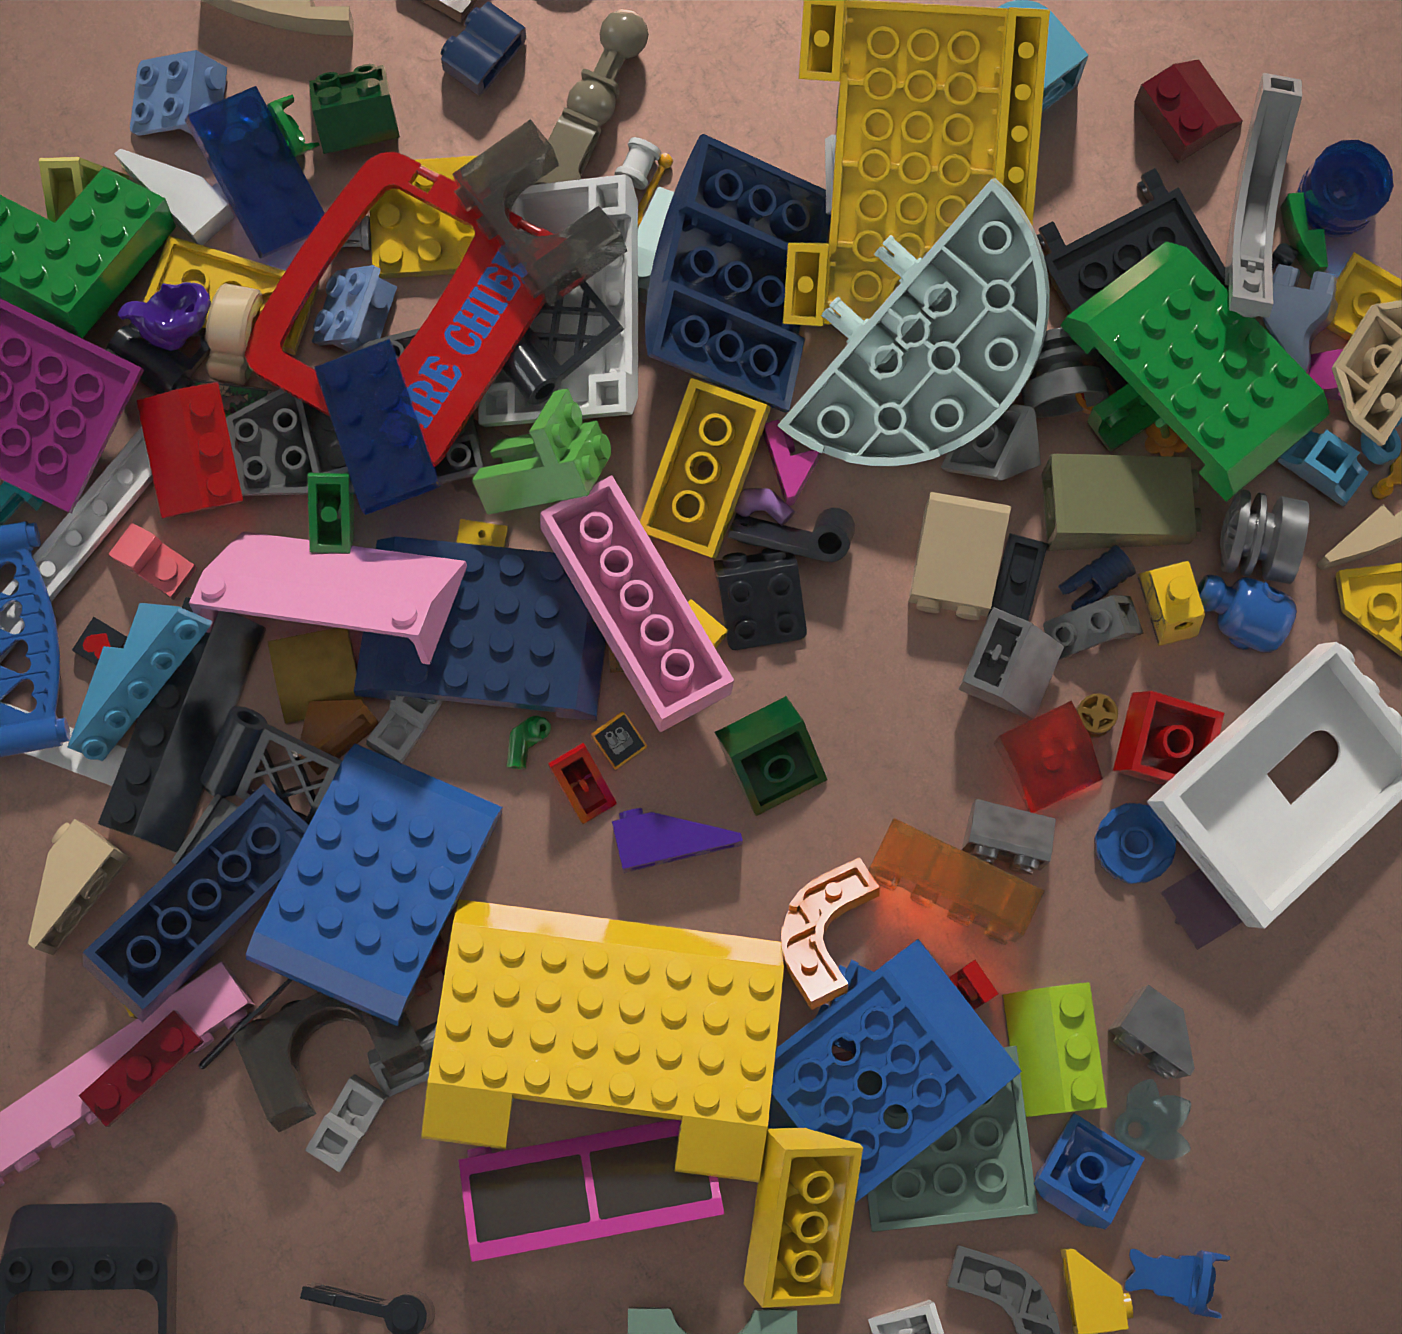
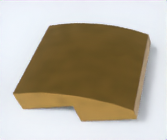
M336 627L267 641L279 701L286 725L305 721L309 701L362 700L364 703L363 697L355 696L354 693L357 668L349 629Z

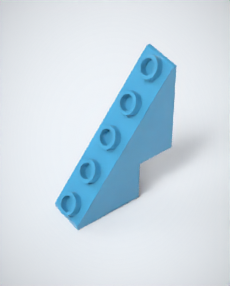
M139 603L124 648L104 646L67 748L82 753L87 759L103 761L210 628L212 621L179 606Z

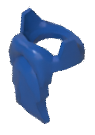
M1137 1249L1130 1250L1129 1258L1134 1271L1125 1281L1124 1289L1126 1291L1149 1289L1155 1295L1172 1297L1173 1302L1188 1306L1189 1311L1194 1315L1222 1318L1220 1312L1208 1309L1207 1304L1213 1297L1214 1283L1216 1281V1270L1213 1263L1215 1261L1228 1262L1230 1256L1201 1250L1195 1256L1179 1255L1178 1259L1164 1255L1152 1258Z

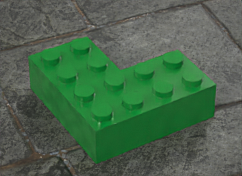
M105 167L99 171L55 223L0 195V298L75 336L83 338L176 228L166 199Z

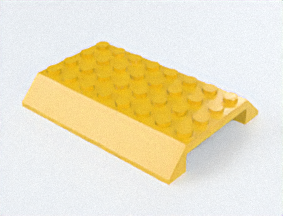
M869 0L803 1L799 79L840 82L830 239L829 243H788L783 324L811 326L831 324L821 315L837 297H840L841 301L863 320L870 319L901 283L899 282L901 277L874 255L879 247H885L882 243L892 235L916 259L919 257L923 258L993 178H996L1012 194L1033 226L1050 16L1049 9L992 8ZM885 247L894 256V254L887 247Z
M459 899L452 925L429 1069L421 1138L506 1149L512 1098L681 1120L675 1172L759 1182L768 1129L784 972L781 942Z

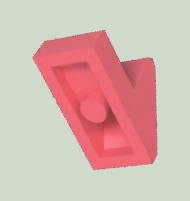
M133 523L129 525L108 554L112 559L173 600L197 569L193 563L163 544L157 536Z

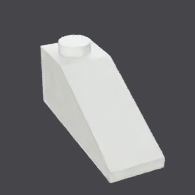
M119 149L114 153L122 168L140 186L166 199L175 223L196 244L204 245L234 218V214L229 206L232 199L218 183L211 186L199 175L123 149Z

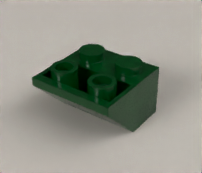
M364 64L356 67L353 72L339 75L336 72H327L317 76L315 80L309 81L312 112L323 154L400 138L385 65Z

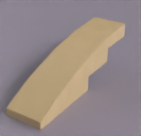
M201 0L237 17L274 28L318 35L354 36V21L349 6H315L313 0Z
M1382 505L1328 552L1316 565L1320 570L1362 559L1402 541V510L1394 516Z

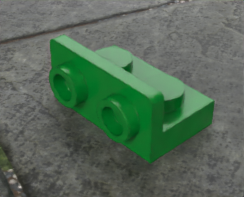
M1128 383L1094 406L1087 422L1109 451H1114L1154 424L1160 417Z

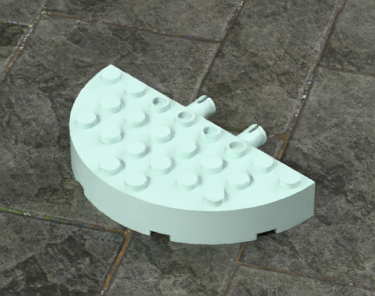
M996 178L991 179L923 258L919 257L916 259L892 235L882 243L894 256L883 246L879 247L874 255L901 277L899 280L901 282L900 285L870 319L863 320L841 301L840 297H837L829 305L830 307L826 308L821 316L848 338L846 341L848 344L777 425L812 450L843 459L849 463L868 466H899L934 459L965 445L988 429L1009 408L1030 378L1041 354L1049 318L1050 290L1047 267L1035 230L1024 210L1012 194Z

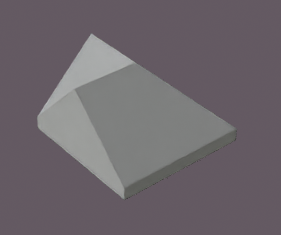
M1011 404L988 429L972 441L948 452L941 468L948 472L1001 481L1040 466L1041 460L1035 410L1030 406Z

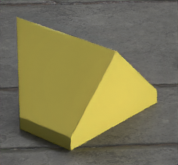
M80 157L40 158L39 167L48 220L55 223L104 166ZM107 168V169H109V170H111V171H113V172H115V173H117V174L123 176V177L126 178V179H129V177H130L129 175H126V174H123V173H121V172H118V171L112 170V169H110V168Z

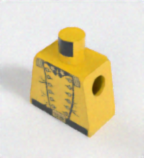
M1189 561L1138 573L1137 577L1158 646L1197 637L1205 613ZM1185 623L1183 626L1176 627L1179 624Z

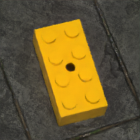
M690 379L640 519V523L647 535L711 558L718 557L771 409L770 406L697 379ZM706 461L712 463L714 467L713 473L709 477H703L699 472V466Z

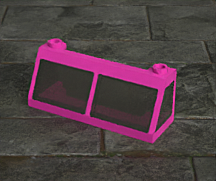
M674 1119L493 1153L491 1147L468 1149V1158L458 1159L471 1261L485 1260L723 1215L724 1209L718 1177L674 1171L681 1120Z

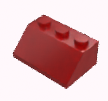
M218 382L176 389L136 400L161 519L239 504L243 501Z

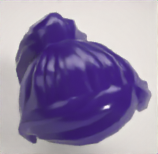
M184 282L172 285L163 283L161 289L148 302H127L119 310L118 316L122 320L129 319L136 327L140 336L153 346L172 351L182 348L186 343V339L203 327L211 301L209 293L201 284Z

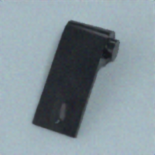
M829 508L819 514L812 532L786 525L781 526L778 523L750 516L742 517L736 513L728 538L736 539L738 542L764 546L825 562H835L841 560L847 554L855 532V523L852 516L841 508Z

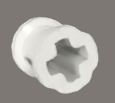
M633 137L627 144L629 152L623 165L616 168L614 175L626 174L632 178L634 188L642 190L649 183L646 178L653 162L659 160L662 152L654 144L644 139Z

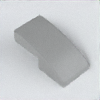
M396 696V700L390 702V709L367 738L366 745L383 756L403 763L437 713L443 700Z
M352 1075L330 1112L324 1116L305 1151L340 1173L389 1096L357 1075Z

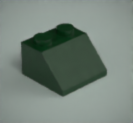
M787 696L714 732L724 756L755 816L828 780L804 720Z

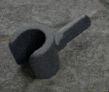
M1286 243L1279 244L1272 254V270L1276 264L1291 266L1299 253L1298 250Z

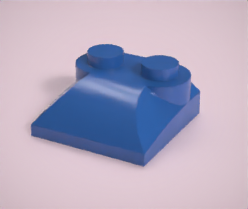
M1073 1113L1044 1165L1037 1171L1033 1184L1044 1200L1081 1224L1088 1227L1106 1229L1112 1223L1145 1158Z

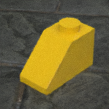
M1060 1249L1073 1334H1096L1129 1329L1127 1319L1133 1318L1130 1294L1123 1293V1288L1118 1282L1075 1249Z

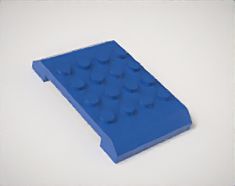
M355 743L345 755L257 924L245 954L246 960L399 1026L416 991V984L483 847H486L496 827L503 807Z

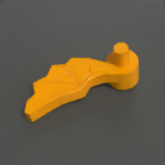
M1402 448L1399 456L1390 465L1391 473L1389 476L1373 485L1372 494L1375 498L1385 499L1392 494L1394 490L1393 485L1402 484Z

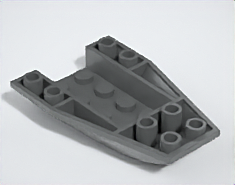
M420 328L369 341L316 369V371L358 394H367L386 375ZM282 389L226 417L243 496L308 495V473L349 474L353 494L409 493L475 476L478 470L484 467L481 444L473 414L443 460L437 466L428 469L415 465Z

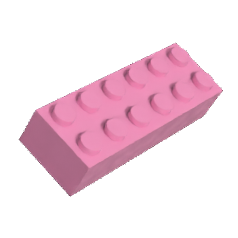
M612 475L594 484L588 496L563 500L540 512V529L659 732L731 695L734 684L733 677Z

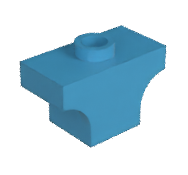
M1327 429L1322 434L1311 431L1278 460L1283 466L1343 507L1348 503L1369 473L1357 460L1360 452Z

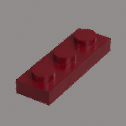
M173 1010L87 1087L79 1097L105 1127H110L204 1041L180 1013Z

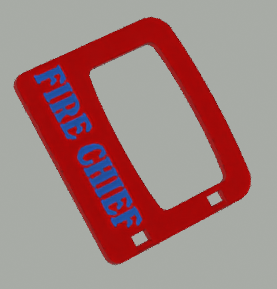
M396 152L380 153L365 162L323 215L294 257L250 332L245 358L249 367L260 378L415 465L425 469L433 468L443 460L509 359L513 349L520 342L568 269L573 259V252L569 243L563 238L544 228L541 229L514 212L442 174L439 175L412 158ZM418 175L434 183L428 193L412 185ZM399 189L472 228L475 235L448 286L409 345L372 391L361 395L284 353L283 344L312 291L347 239L386 191ZM519 229L536 237L530 247L513 239Z

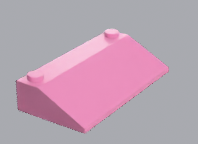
M243 531L203 570L189 605L193 613L212 621L210 628L206 631L208 633L213 628L218 612L225 611L408 637L414 643L421 663L430 664L467 564L466 561L357 546H352L350 553L309 552V540Z

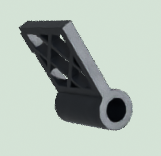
M576 268L570 273L566 270L537 314V316L541 313L553 314L550 333L534 332L529 327L502 368L530 405H539L547 401L552 393L560 388L562 380L624 330ZM578 284L583 290L581 307L562 306L564 294L574 285ZM590 300L596 308H589ZM561 314L580 315L577 334L558 333ZM588 316H604L610 324L597 336L585 335ZM541 340L549 341L548 349ZM557 341L576 342L574 355L560 365L555 359Z
M131 322L114 334L106 347V351L141 367L144 371L139 381L157 394H162L176 389L192 387L194 385V381L191 379L192 374L210 354V347L205 341L206 328L204 327L192 335L200 336L201 347L189 358L178 349L169 351L153 346L140 336L136 327Z
M235 706L230 708L200 780L205 786L206 791L212 796L219 794L222 798L235 795L246 800L255 792V790L250 788L254 778L268 774L276 792L275 794L309 825L342 760L269 725L266 719L255 710ZM272 740L284 746L290 760L273 764L267 751L270 741ZM261 761H262L263 764H264V767L258 769L259 766H260V764H261ZM315 761L329 769L325 778L310 782L303 763ZM294 766L301 785L284 790L277 771ZM320 788L316 796L313 789ZM305 792L311 806L308 816L294 810L288 797Z
M314 1282L304 1285L300 1299L384 1318L386 1326L392 1334H419L432 1324L435 1317V1308L432 1300L420 1291H410L395 1297L393 1300H388Z

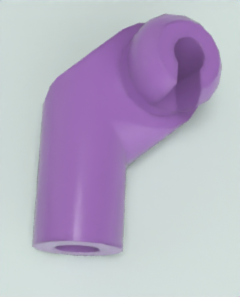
M745 488L741 491L735 507V512L742 517H748L754 511H766L781 526L787 523L795 513L774 491L768 488Z

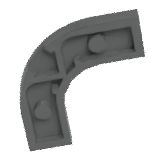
M957 1245L946 1286L987 1298L1000 1305L1012 1319L1016 1334H1060L1058 1318L1049 1298L1040 1284L1029 1273L1007 1260Z

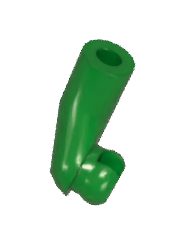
M531 716L511 730L506 767L526 769L528 749L550 734L551 724L545 717Z

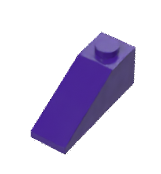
M642 808L623 811L619 813V820L612 821L624 873L739 847L743 844L742 835L739 832L654 812L643 814Z

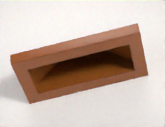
M362 700L309 701L300 740L339 759L355 743L357 744L371 733L379 721ZM315 761L307 762L317 775H320L327 769V767Z

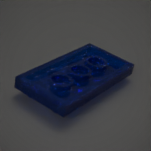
M257 86L188 114L185 122L259 259L308 238L325 212Z
M390 339L314 367L360 508L365 515L441 487L396 351Z

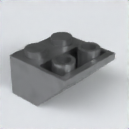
M993 607L958 690L1033 721L1064 646L1033 623Z
M975 799L971 807L961 851L970 853L969 859L972 861L993 865L994 860H1000L1010 863L1009 869L1012 871L1032 875L1034 870L1040 871L1051 860L1056 819Z
M1150 985L1135 990L1108 1029V1031L1116 1036L1113 1042L1131 1055L1137 1052L1148 1058L1150 1062L1147 1066L1166 1080L1170 1077L1177 1079L1190 1076L1195 1067L1184 1010Z

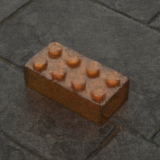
M895 818L890 823L868 869L870 873L875 875L874 880L878 885L895 891L896 887L899 886L911 892L910 899L917 904L932 909L933 905L936 904L949 911L947 914L949 919L966 927H969L970 923H975L986 929L984 932L986 937L1006 945L1007 941L1015 943L1024 936L1045 892L1043 889Z

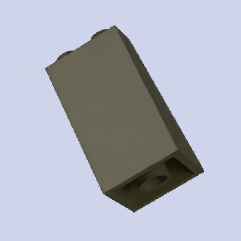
M1051 454L1041 474L1046 542L1048 543L1047 551L1110 548L1113 545H1117L1120 548L1190 544L1197 536V532H1201L1200 508H1194L1193 493L1198 492L1197 469H1191L1190 457Z

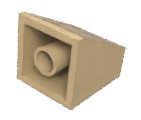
M930 492L924 510L908 602L917 604L916 608L925 612L939 613L942 608L956 611V616L964 619L979 620L980 615L987 617L992 606L1011 506Z

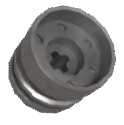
M1062 327L1047 330L1041 354L1030 376L1031 380L1025 384L1021 391L1024 406L1032 407L1035 410L1036 418H1047L1084 410L1076 401V393L1084 392L1087 408L1093 407L1105 400L1109 393L1104 371L1097 366H1088L1100 356L1099 351L1095 348L1086 354Z
M1241 489L1234 495L1222 526L1220 537L1221 570L1233 573L1240 561L1241 574L1249 576L1253 572L1257 561L1262 560V577L1265 580L1291 584L1298 573L1306 544L1309 526V503L1303 500L1280 496L1272 512L1269 513L1267 512V495L1265 493L1258 492L1251 506L1250 491Z

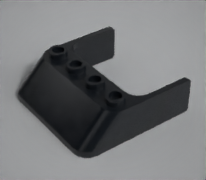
M159 1202L31 1204L18 1209L11 1218L0 1260V1334H17L18 1294L22 1292L139 1289L153 1295L158 1305V1334H176L178 1221L173 1209Z

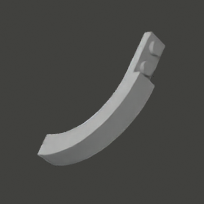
M1262 73L1249 124L1232 209L1225 266V285H1229V310L1250 318L1257 316L1269 318L1273 307L1272 247L1275 219L1288 150L1302 100V80Z

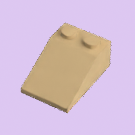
M76 819L71 824L65 823L52 838L54 845L48 852L28 944L32 948L51 955L55 954L130 859L129 856L94 829Z

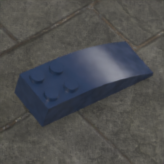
M265 784L261 785L82 952L83 966L143 1023L274 894L309 825Z

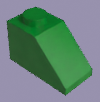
M308 473L309 552L350 553L354 539V498L350 475Z

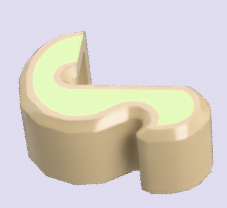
M224 283L216 291L206 322V342L210 347V357L206 363V369L211 379L240 385L249 381L252 369L245 358V351L252 330V319L256 317L263 302L260 290Z

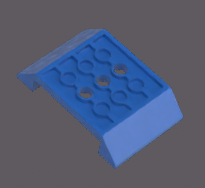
M917 939L776 1048L768 1129L807 1128L859 1143L863 1147L855 1198L856 1203L985 1103L1022 1071L925 946ZM840 1037H848L856 1044V1054L849 1061L838 1060L832 1052L834 1041ZM872 1070L881 1076L882 1088L877 1094L867 1095L859 1089L858 1078L865 1071ZM894 1104L903 1106L908 1112L909 1119L907 1124L899 1129L889 1127L884 1120L885 1110Z

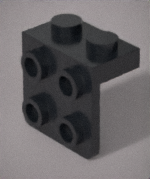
M767 547L759 554L746 555L745 553L736 552L723 556L722 560L713 561L720 590L725 628L728 630L726 634L727 643L732 650L801 640L807 635L798 563L793 553Z

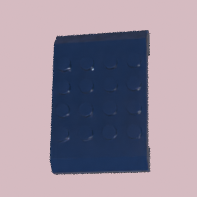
M398 536L377 540L376 549L466 561L467 568L430 664L421 663L416 647L408 637L363 631L354 686L355 696L396 700V696L549 711L556 712V717L597 721L607 641L554 552Z

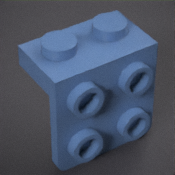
M197 50L142 60L137 67L130 131L141 136L182 129L205 142L219 141L227 67Z

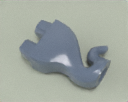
M1279 264L1272 277L1273 307L1269 318H1262L1271 336L1309 374L1312 342L1332 322L1338 307L1335 299L1337 280L1333 274L1318 271L1313 274L1310 289L1298 288L1297 285L1301 274L1299 269Z

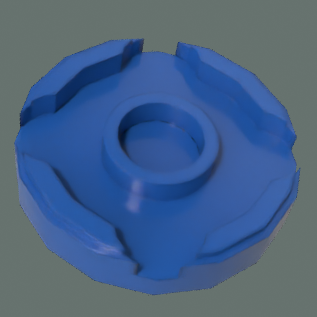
M1125 803L1112 809L1099 823L1094 837L1095 854L1102 868L1114 879L1128 884H1143L1160 877L1172 864L1177 843L1175 836L1150 805L1141 803Z

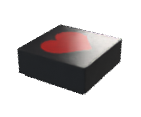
M93 617L72 651L97 666L103 647L124 648L127 636Z

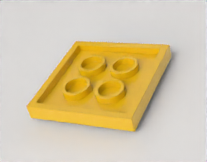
M484 155L415 160L439 175L442 174L478 194L479 191H487ZM418 175L412 185L428 193L434 183ZM399 189L386 191L370 209L372 265L380 268L379 278L381 279L454 274L475 235L472 228Z

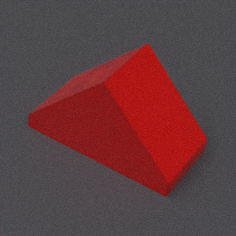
M584 743L548 763L551 773L582 824L617 804Z

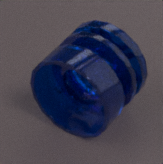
M1341 140L1326 147L1303 174L1296 193L1304 192L1307 224L1313 230L1324 229V234L1329 237H1348L1362 230L1389 201L1394 187L1393 171L1386 156L1369 143L1360 140ZM1342 190L1346 194V196L1337 198L1334 192Z

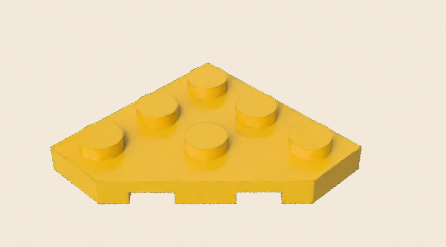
M1402 563L1345 569L1335 573L1342 613L1402 657Z

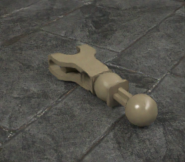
M621 9L610 13L602 22L599 36L604 51L594 71L582 70V80L578 81L569 91L566 102L567 108H564L543 151L536 156L527 157L515 164L505 188L581 179L601 134L600 126L604 125L614 114L615 98L618 99L620 94L619 85L615 82L621 66L624 60L638 56L647 44L649 36L648 27L643 18L637 13Z

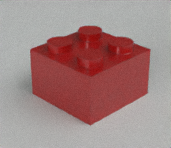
M1154 691L1133 692L1113 771L1164 786L1220 735L1225 713Z

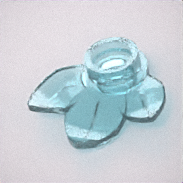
M1153 1079L1142 1081L1136 1084L1127 1095L1126 1111L1118 1117L1115 1123V1136L1119 1142L1133 1151L1145 1149L1156 1159L1170 1160L1181 1157L1188 1153L1191 1147L1177 1130L1181 1128L1187 1119L1191 1109V1102L1175 1095L1159 1097V1091ZM1132 1122H1137L1142 1127V1133L1138 1138H1133L1128 1133V1126Z

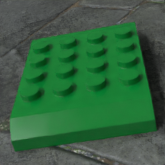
M1165 242L1069 314L1060 324L1086 354L1096 348L1203 461L1205 466L1199 471V474L1226 502L1310 433L1330 414L1324 390L1254 317H1244L1235 311L1229 310V291L1187 247Z

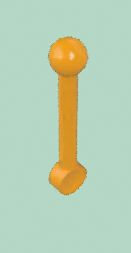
M661 154L658 160L659 166L638 205V227L643 219V212L665 169L670 168L673 164V158L669 154Z

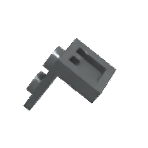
M1111 595L1048 620L1043 624L1045 633L1064 646L1059 659L1074 655L1112 639H1131L1144 634L1131 596Z

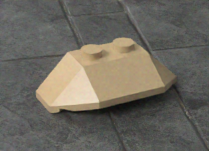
M1402 300L1372 305L1331 368L1350 423L1378 446L1385 444L1402 417Z

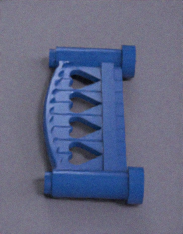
M23 521L0 526V568L7 563L15 564L16 574L13 578L19 583V589L13 595H6L0 592V612L10 603L19 602L22 605V613L19 617L25 623L24 630L19 634H12L0 629V656L16 642L25 641L28 644V651L25 656L31 662L30 669L25 673H17L0 666V701L22 681L31 680L34 684V691L31 696L37 702L36 708L30 713H25L0 703V757L63 746L64 742L70 741V729L67 719L56 716L60 683L59 637L52 603L42 575L31 553L33 547L41 545L38 526L35 522L28 523Z

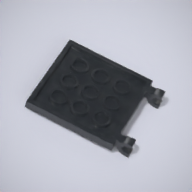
M1156 168L1141 176L1142 181L1137 184L1142 195L1150 201L1149 203L1074 242L1065 245L1053 221L1039 228L1040 234L1037 235L1043 251L1048 254L1044 257L1048 278L1069 314L1165 242L1187 247L1229 291V285H1225V266L1178 187L1168 192ZM1100 353L1096 362L1103 369L1104 375L1109 380L1114 391L1117 392L1127 385L1128 382Z

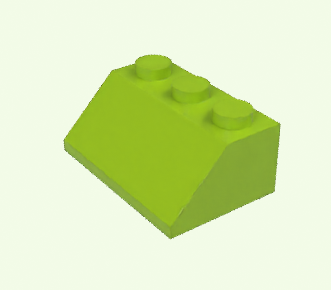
M1090 982L1003 994L1009 1047L1017 1046L1019 1068L1022 1071L1020 1076L1026 1117L1107 1108Z

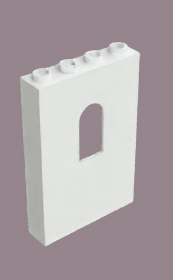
M1338 642L1318 644L1146 801L1247 927L1265 929L1402 800V717L1396 710L1386 705L1379 696L1380 690L1376 683L1361 673L1354 664L1355 658L1353 654ZM1318 730L1330 733L1338 744L1339 753L1336 762L1301 796L1290 804L1267 774L1311 733Z

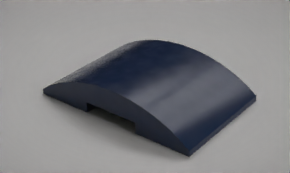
M700 135L674 191L655 252L646 304L645 338L647 355L750 399L767 404L779 411L788 412L805 338L799 335L801 325L783 324L788 243H826L831 223V214H826V190L708 135Z

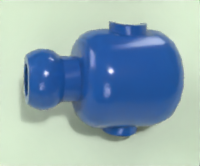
M1206 575L1197 587L1204 611L1219 613L1217 621L1220 631L1229 637L1230 642L1234 646L1242 650L1252 648L1260 652L1271 653L1280 648L1292 629L1297 613L1295 601L1288 594L1269 586L1267 582L1263 583L1256 579L1243 577L1230 587L1225 584L1221 577Z

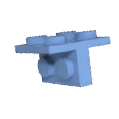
M374 265L337 270L327 283V297L323 309L315 318L313 324L315 332L312 343L319 346L333 344L350 352L369 341L379 339L397 286L379 278L380 268Z

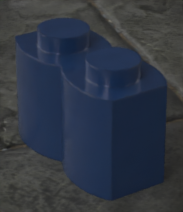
M489 1L481 8L475 7L469 13L464 23L465 30L457 37L451 36L443 45L440 53L443 70L479 96L490 87L502 68L511 61L527 39L526 28Z

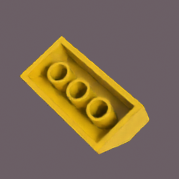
M807 1128L767 1129L743 1284L762 1308L840 1304L863 1147L859 1143Z

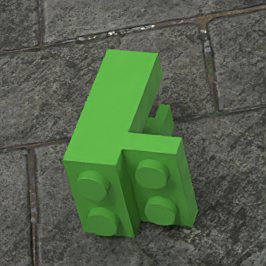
M568 388L552 393L531 427L530 434L500 439L490 451L493 459L501 457L503 464L480 468L472 480L487 515L589 495L611 456V445L608 437L602 433L597 420L582 423L580 406L573 401Z

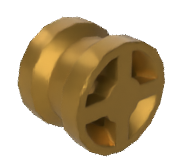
M1091 694L1085 697L1074 713V723L1077 730L1089 738H1099L1106 735L1118 719V708L1115 702L1104 694Z

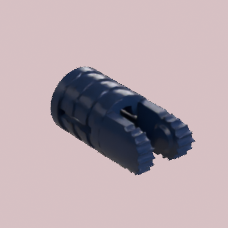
M1113 545L1109 548V551L1101 554L1098 559L1096 558L1091 564L1084 566L1059 584L1058 587L1062 594L1066 595L1089 582L1092 588L1071 604V608L1076 610L1099 601L1110 590L1115 589L1118 584L1126 581L1128 577L1135 575L1136 570L1125 552L1119 546Z

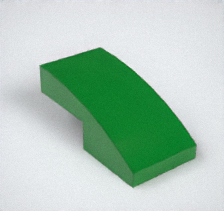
M1304 192L1288 193L1280 206L1285 232L1290 246L1299 252L1296 257L1312 279L1314 272H1325L1328 268L1324 229L1308 230Z

